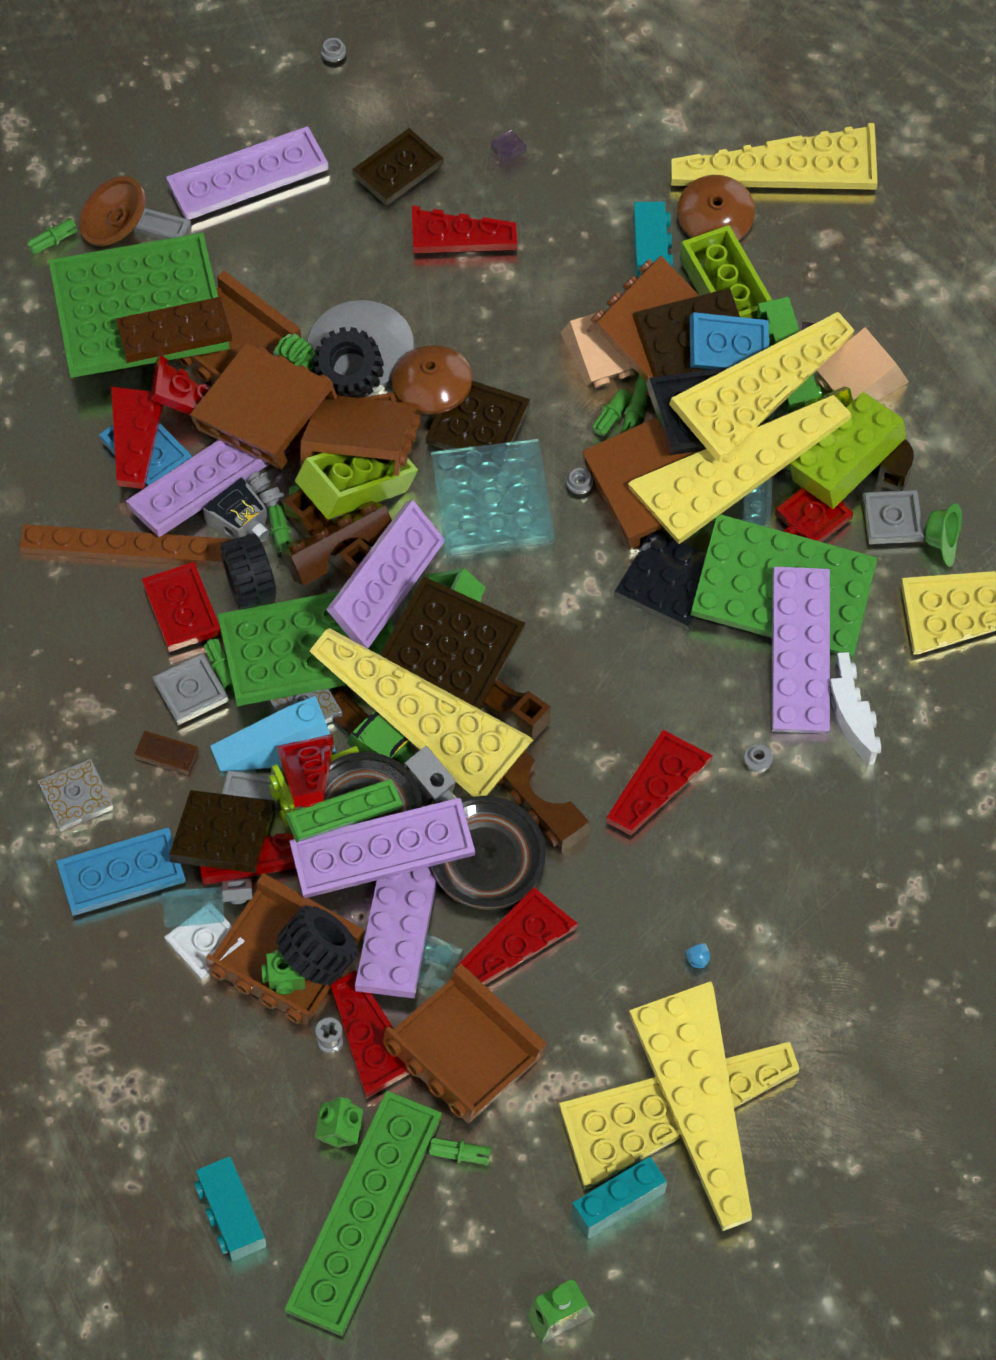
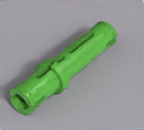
M640 374L630 405L625 409V421L620 434L640 425L645 420V408L649 396L646 394L648 390L646 381Z

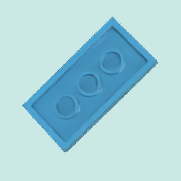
M169 827L57 860L72 916L186 882L181 864L170 862L169 853L173 839Z

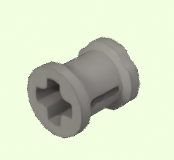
M330 1017L320 1020L315 1029L319 1049L328 1054L339 1051L344 1042L342 1025L338 1020Z

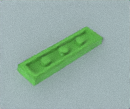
M392 779L316 803L311 807H304L289 812L285 818L296 843L399 809L403 803Z

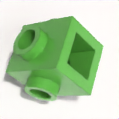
M279 950L266 954L267 964L261 965L263 983L269 982V989L280 995H287L294 990L305 989V978L285 961Z
M336 1097L333 1101L321 1103L315 1138L336 1148L357 1144L363 1109L353 1105L350 1099L344 1097Z

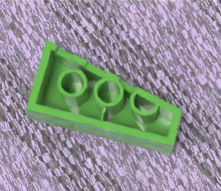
M789 297L758 303L756 319L769 320V347L800 332ZM814 373L781 404L784 413L790 414L822 400L821 388L819 385H816Z

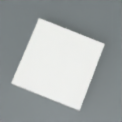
M209 902L167 934L164 939L202 982L211 975L206 964V956L208 954L213 956L232 925ZM241 936L239 937L238 942L234 944L220 960H222L224 957H226L233 950H235L237 947H239L242 943L245 942L241 938Z

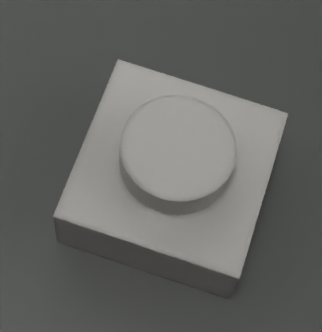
M252 878L222 882L223 902L230 901L232 904H242L252 899Z

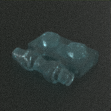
M427 933L421 965L429 970L426 973L420 970L418 978L420 986L428 991L430 989L438 991L444 986L446 982L438 979L437 976L441 974L448 978L451 977L453 970L463 955V949Z

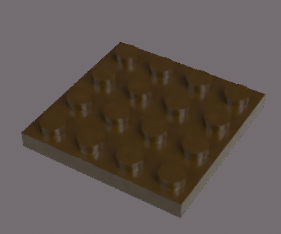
M730 288L649 308L633 314L653 377L711 370L690 367V315L695 312L740 317Z
M423 577L381 651L380 656L481 710L525 629L526 623L427 577Z

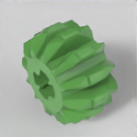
M287 334L278 342L273 355H281L290 363L297 366L303 365L311 372L315 370L313 358L317 355L311 344L305 341V338L301 339L297 334Z

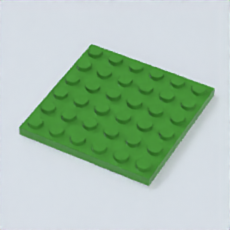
M203 233L49 260L70 378L156 363L158 357L127 363L116 318L218 297ZM229 342L163 355V357L173 360L230 349Z

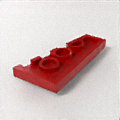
M412 205L413 253L517 250L516 222L486 217L479 220L470 218L468 214L459 213L458 216L444 214V210L433 209L431 212L421 210L420 206Z
M111 387L117 486L145 489L164 405L151 400V391Z
M662 730L607 815L606 823L631 836L712 761L713 755Z
M333 734L277 746L279 760L294 807H311L318 802L324 801L334 749Z
M276 833L274 837H266L256 873L200 866L203 885L257 876L263 873L295 869L296 865L290 845V840H294L293 834Z
M533 887L467 954L455 969L462 964L478 980L486 985L577 929L578 923L538 889Z
M355 970L330 986L367 1099L409 1075L410 1072L400 1058L392 1056L386 1050L383 1043L385 1030L387 1027L394 1029V1027L371 993L355 990L358 973Z

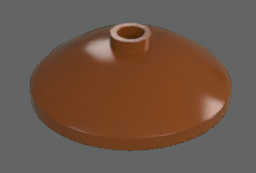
M707 175L694 180L684 189L679 198L677 216L682 230L689 238L730 225L738 241H740L752 227L755 217V205L749 191L737 180L724 175ZM720 201L722 204L720 206H716L713 204V202Z
M120 176L100 185L87 199L80 214L79 229L83 238L94 246H108L128 236L137 226L144 212L145 192L141 184L131 177Z
M439 345L422 346L411 350L397 362L392 373V387L397 399L402 403L417 404L416 412L422 414H439L455 408L464 401L472 386L471 368L466 359L457 351Z

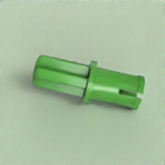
M68 218L52 228L46 227L45 232L27 241V247L32 254H37L52 245L58 246L61 240L78 232L77 228H72L76 224L71 218Z
M618 389L611 401L602 407L601 415L592 426L596 435L605 436L615 421L621 419L622 411L632 399L628 391Z
M276 504L268 508L272 527L270 536L273 537L277 557L284 559L283 555L281 556V552L289 548L288 545L291 543V527L287 526L284 509L280 504Z
M210 639L204 645V648L211 661V668L216 673L225 692L234 691L224 649L218 639Z
M436 1137L432 1138L429 1148L431 1156L458 1160V1164L461 1161L485 1166H488L489 1157L478 1156L477 1154L490 1155L491 1146L486 1147L464 1143V1139L458 1142Z

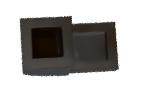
M906 439L881 462L882 465L880 466L877 480L900 491H903L910 477L914 460L912 446Z

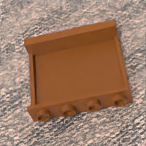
M662 256L658 257L655 261L648 259L638 269L641 274L637 278L633 275L622 286L625 291L621 295L617 292L606 302L609 307L605 312L603 309H600L590 319L593 324L586 330L590 333L597 329L646 382L649 378L653 377L633 314L638 311L699 296Z
M226 271L217 276L218 287L216 290L218 297L222 299L232 334V341H229L230 349L178 358L184 367L188 368L190 366L196 371L202 381L206 383L209 381L212 385L246 343L255 347L261 346L273 355L276 345L287 334H297L301 338L300 328Z
M246 343L191 412L190 416L197 430L282 470L288 462L284 454L285 449L325 397L328 396L336 400L337 394L334 390L333 382L327 376H318L303 365H294L281 355H272L261 346L255 347Z
M326 396L312 414L301 439L300 466L303 465L306 458L315 456L317 452L395 460L394 476H399L402 466L406 467L408 454H411L412 442H415L416 432L420 429L421 415L416 414L417 404L337 396L335 400Z
M657 417L582 451L584 465L592 475L598 491L630 550L641 546L640 538L663 528V526L629 489L628 483L697 453L696 451L670 455Z
M263 873L257 881V890L252 899H250L213 956L209 954L206 956V964L209 967L208 971L219 980L225 978L232 982L234 987L241 993L246 995L251 993L258 997L259 1001L267 1008L281 1010L290 1021L297 1024L302 1022L308 1026L329 995L331 986L328 984L326 986L319 983L316 984L305 979L304 990H294L290 994L280 995L269 989V982L263 983L261 965L267 964L266 954L279 950L277 935L301 907H319L335 916L348 928L358 948L364 941V929L311 899L304 898L302 894ZM241 936V938L245 942L242 943L235 950H233L226 957H224L222 960H220L226 954V952L234 944L238 942V939Z
M462 964L453 970L451 979L399 1025L394 1029L387 1027L383 1038L386 1050L392 1056L400 1058L413 1076H419L427 1084L429 1091L435 1097H441L449 1105L451 1112L456 1117L463 1118L468 1124L543 1057L547 1043Z

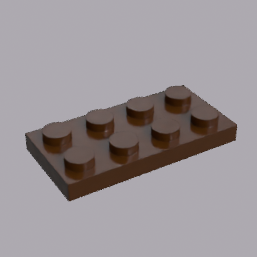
M221 297L116 318L127 363L232 341V334Z

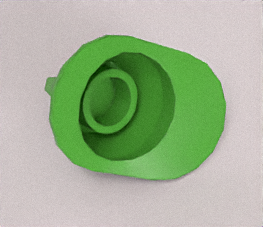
M952 503L948 509L932 511L924 528L926 542L930 546L942 550L943 560L947 567H951L954 563L957 539L962 524V511L957 503Z

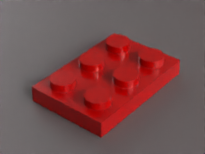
M195 562L142 578L143 587L169 652L222 635L219 622Z

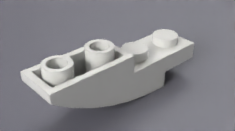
M849 652L838 653L835 663L837 678L830 680V704L835 719L849 744L868 765H873L877 754L881 753L879 736L875 737L874 728L877 725L875 711H870L869 701L861 702L860 688L854 685V679L857 677L856 665L850 662Z

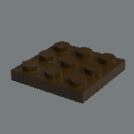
M472 380L470 392L462 403L449 411L436 415L426 436V444L502 468L529 409L530 399Z
M190 790L169 853L170 862L256 873L275 811V801Z

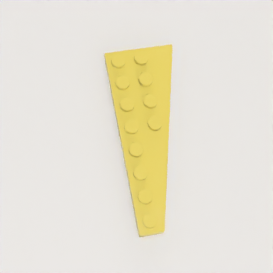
M868 123L867 127L853 129L852 126L845 127L844 131L834 133L822 131L819 135L812 137H802L800 135L767 141L766 145L751 147L750 144L743 146V149L728 152L727 149L718 150L716 154L707 156L695 154L671 159V186H688L691 182L703 176L724 175L737 180L745 187L876 190L878 182L875 123Z
M836 312L672 397L669 405L719 462L853 336L855 330L839 312Z
M832 395L757 427L719 462L708 449H705L632 480L628 483L629 489L675 541L680 544L850 420L851 412Z
M996 571L902 578L901 588L913 655L996 631Z
M330 628L324 631L309 651L417 748L421 750L427 745L455 781L476 800H484L533 742V739L528 735Z
M712 982L701 984L629 1010L630 1019L722 1231L751 1221L752 1213Z
M790 1041L726 1058L734 1108L799 1073V1066ZM656 1077L559 1103L561 1116L584 1190L592 1188L682 1138Z

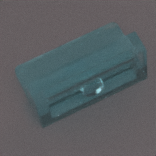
M222 887L162 892L165 926L167 928L224 922Z

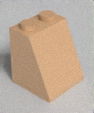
M594 313L570 321L561 331V335L586 387L594 384L595 388H599L609 384V379L619 376L620 380L632 377L635 375L634 371L636 370L597 329L590 333L586 331L593 324L590 319L596 314Z
M866 327L847 341L817 370L820 374V377L817 379L826 391L832 389L836 394L835 397L845 407L851 404L862 392L878 401L909 382L896 362Z

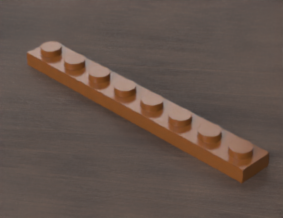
M24 524L19 548L20 552L25 554L180 565L195 562L196 566L224 568L220 551L221 544L233 539L164 534L158 537L155 533Z

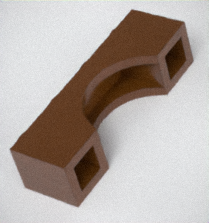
M301 488L284 501L285 518L306 538L312 536V532L320 527H329L335 524L332 519L327 520ZM360 537L356 540L348 538L334 547L328 560L349 579L371 548Z
M374 501L364 503L359 507V511L338 517L335 520V524L314 530L312 536L307 539H298L288 545L289 548L281 553L294 582L306 585L328 573L329 556L334 547L345 539L360 537L367 545L373 547L392 521L386 506Z
M498 678L483 704V707L511 727L531 737L533 741L550 723L551 706L530 691L521 693L509 688Z
M525 750L497 785H502L507 791L510 801L515 806L519 805L525 811V816L529 818L534 826L540 828L548 845L552 848L556 847L562 854L589 834V821L571 801L559 804L550 803L539 798L533 792L530 780L535 774V760Z

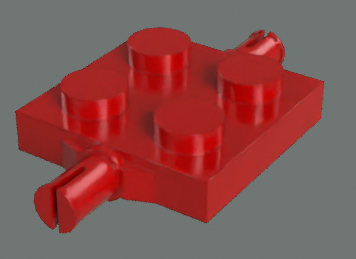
M802 488L777 507L775 515L787 525L783 532L823 542L849 522L853 517V512L844 505L843 501L832 509Z

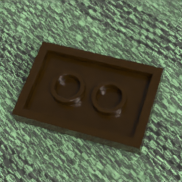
M408 128L353 168L352 176L387 206L444 164V158Z

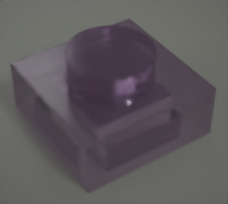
M509 130L491 142V149L508 164L526 153L527 145L512 130Z

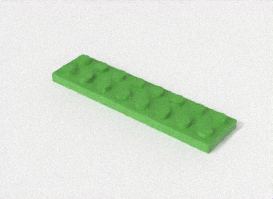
M386 1090L285 1307V1313L343 1337L439 1126L442 1112Z

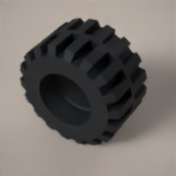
M342 327L339 328L340 332L336 334L333 330L329 332L330 337L328 339L323 337L320 340L322 346H317L315 349L317 356H314L313 362L316 374L318 376L325 375L333 382L337 396H357V398H363V393L365 392L370 395L374 392L372 386H379V377H383L384 373L382 368L384 363L378 345H376L372 336L368 337L367 332L363 330L358 333L357 328L351 327L350 331H346V328ZM355 353L364 358L361 368L353 374L342 375L334 371L335 363L345 354Z
M252 533L223 542L220 550L221 558L237 604L242 609H247L275 600L276 585L274 576L259 537Z
M301 907L277 935L278 949L285 961L302 977L316 984L332 985L358 956L357 943L354 941V937L348 928L335 916L319 907Z

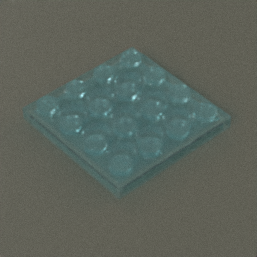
M539 439L431 452L446 557L555 544Z

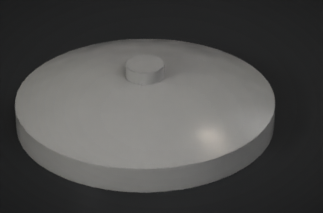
M367 300L345 302L323 313L314 323L309 333L308 343L311 344V347L314 350L317 346L321 347L320 340L323 337L328 339L330 337L329 332L334 330L335 334L339 333V328L345 327L346 331H350V328L354 327L357 328L358 333L361 330L367 332L368 337L372 336L376 345H378L384 366H382L384 371L383 377H379L380 384L378 387L373 385L372 389L374 392L390 387L392 385V373L397 362L406 353L414 349L412 331L402 315L387 305ZM355 353L345 354L335 363L334 371L342 375L353 374L361 368L364 358Z

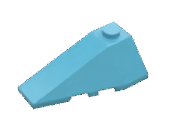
M316 696L288 706L210 747L221 773L227 772V770L235 772L255 771L261 768H271L275 764H278L279 768L282 769L277 746L330 735ZM334 747V749H333V754H332V755L337 754V753H336V750H335V747Z

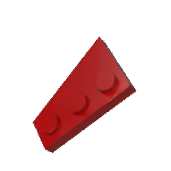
M159 356L155 364L151 400L190 415L210 390V387L206 384H197L188 378V372L181 368L177 371L167 364L168 359Z

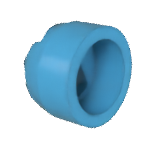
M698 944L685 952L687 961L696 969L704 968L710 961V952L706 944Z

